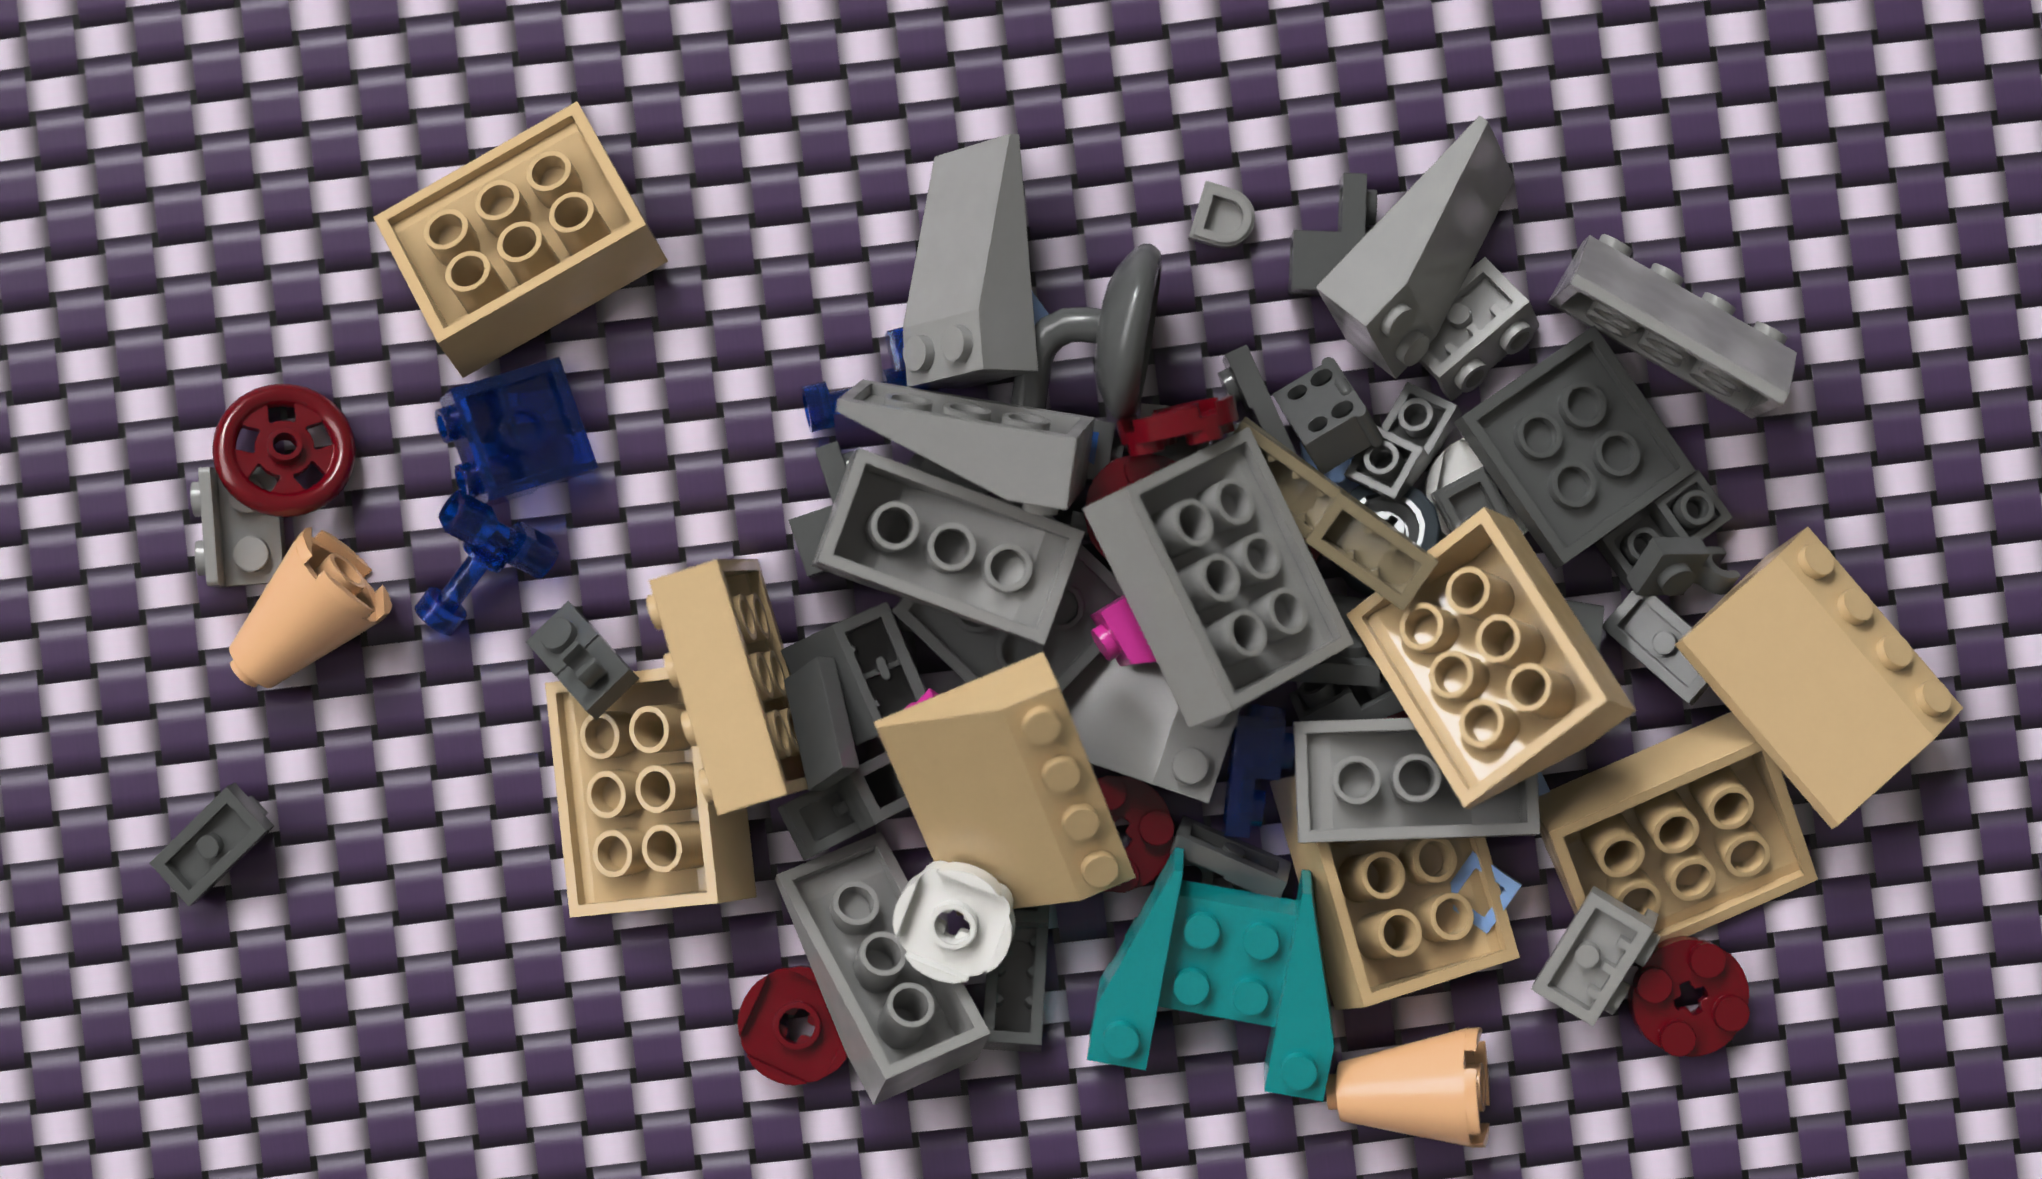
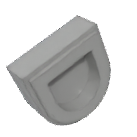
M1206 181L1188 239L1220 249H1229L1242 244L1249 237L1255 222V212L1252 203L1238 190Z

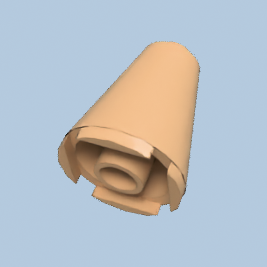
M312 527L305 528L295 538L231 643L229 652L233 659L230 662L233 672L241 681L251 687L261 685L265 688H272L381 622L390 613L392 608L387 590L383 584L376 591L373 590L365 579L372 571L371 568L346 544L323 530L315 537H312Z
M1481 1027L1464 1028L1338 1062L1336 1074L1328 1075L1326 1085L1328 1109L1338 1110L1339 1118L1342 1122L1472 1148L1486 1147L1490 1123H1480L1479 1111H1485V1106H1490V1089L1485 1041H1480L1483 1032Z

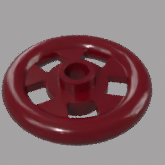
M271 384L247 392L233 402L225 411L214 433L212 455L214 466L221 482L228 492L241 504L251 510L269 516L296 517L309 514L324 507L339 495L352 475L356 459V445L353 431L345 415L326 396L300 385ZM278 407L294 408L295 421H276L270 423L268 409ZM322 424L329 434L331 445L315 449L314 441L307 430ZM242 428L259 432L253 453L236 449L237 440ZM287 440L293 443L296 449L290 454L283 455L278 453L273 446L279 441ZM313 464L324 476L310 488L304 489L294 477L304 473ZM260 467L267 474L279 478L272 491L265 490L250 480L256 468Z

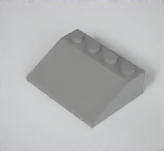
M1602 234L1598 240L1589 235L1581 243L1550 297L1548 304L1589 327L1595 325L1601 334L1751 419L1784 404L1790 392L1797 352L1784 345L1788 338L1783 333L1758 321L1751 327L1733 316L1736 310L1733 305L1714 294L1705 292L1702 298L1681 287L1684 279L1679 274L1663 265L1653 263L1650 269L1631 259L1630 256L1633 250L1614 237Z
M1250 427L1082 508L1189 728L1241 707L1354 644Z

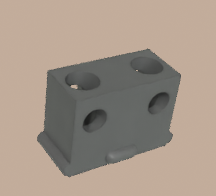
M1331 357L1323 359L1322 365L1272 394L1288 423L1322 474H1325L1370 446H1379L1383 441V437L1366 406L1334 358Z

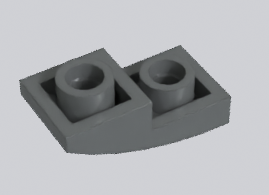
M1407 382L1382 426H1377L1383 437L1382 443L1377 447L1370 446L1355 455L1344 473L1345 477L1392 501L1398 502L1419 479L1455 426L1453 422L1462 415L1460 408L1450 401Z
M1698 469L1594 544L1629 591L1632 588L1626 578L1653 537H1700L1703 540L1733 517Z
M1382 676L1380 687L1303 682L1299 689L1289 694L1300 722L1382 719L1404 711L1384 676Z

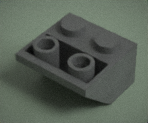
M888 602L835 623L781 650L791 675L817 656L834 657L855 747L879 737L874 724L875 721L899 712L909 704L917 702L927 691Z

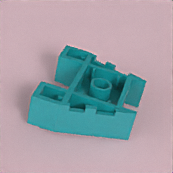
M1175 847L1154 883V889L1139 915L1134 918L1125 934L1123 943L1099 980L1089 1035L1087 1060L1146 1070L1158 1007L1270 1026L1271 1031L1264 1062V1091L1323 1102L1334 1050V1031L1311 871L1302 869L1296 900L1282 897L1276 898L1254 892L1181 880L1184 849Z

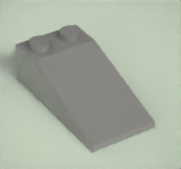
M1481 116L1461 134L1316 287L1345 339L1395 379L1408 366L1415 365L1423 358L1430 342L1437 336L1515 180L1489 122Z
M1007 134L934 157L903 323V359L906 366L907 387L964 389L1038 371L1019 134Z
M863 379L837 399V412L1006 500L1023 503L1022 510L1025 512L1045 516L1057 515L1059 509L1067 510L1086 486L1095 417Z
M858 448L851 454L811 566L864 586L1040 645H1045L1085 532L1047 517L1025 512L1020 507Z
M1100 652L1061 692L1089 762L1209 803L1241 707L1189 728L1157 662L1120 667L1115 658L1108 661Z
M1410 718L1293 722L1298 843L1509 837L1540 834L1538 774L1467 809L1460 802Z
M881 831L776 875V883L845 1052L873 1105L978 1059L991 1033L964 983L941 982L920 973L905 957L907 951L901 945L899 935L897 938L893 929L894 910L908 880Z

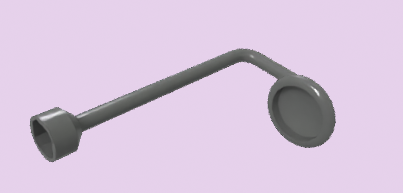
M1141 244L1125 257L1116 268L1108 283L1101 309L1091 307L1062 308L1042 317L1035 324L1038 371L1014 377L1011 404L1046 409L1051 368L1056 353L1063 346L1072 342H1086L1096 344L1095 374L1097 385L1111 415L1117 420L1136 415L1140 407L1146 380L1160 289L1162 258L1161 252L1156 246ZM1094 556L1115 576L1109 562L1105 558ZM1330 593L1348 631L1355 630L1346 614L1363 602L1365 598ZM1566 600L1599 652L1604 606Z

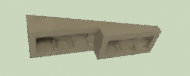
M1245 417L1233 434L1250 427L1302 536L1306 538L1305 542L1404 611L1439 563V560L1249 418Z

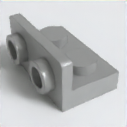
M1486 257L1482 258L1469 270L1437 336L1430 342L1426 354L1419 361L1437 380L1443 394L1450 401L1456 399L1463 392H1470L1476 389L1485 380L1492 367L1508 354L1519 352L1530 342L1534 332L1539 328V322L1530 301Z
M258 467L250 477V480L257 486L272 491L279 478L267 474ZM198 468L199 481L192 482L190 488L193 515L202 518L203 540L195 542V564L198 575L206 576L207 586L216 588L268 584L286 555L284 518L265 515L244 506L224 487L215 468Z
M1593 886L1535 979L1531 990L1591 1026H1594L1603 1010L1613 1015L1630 988V984L1623 980L1633 962L1643 967L1661 938L1660 935L1653 932L1659 914L1648 908L1644 915Z

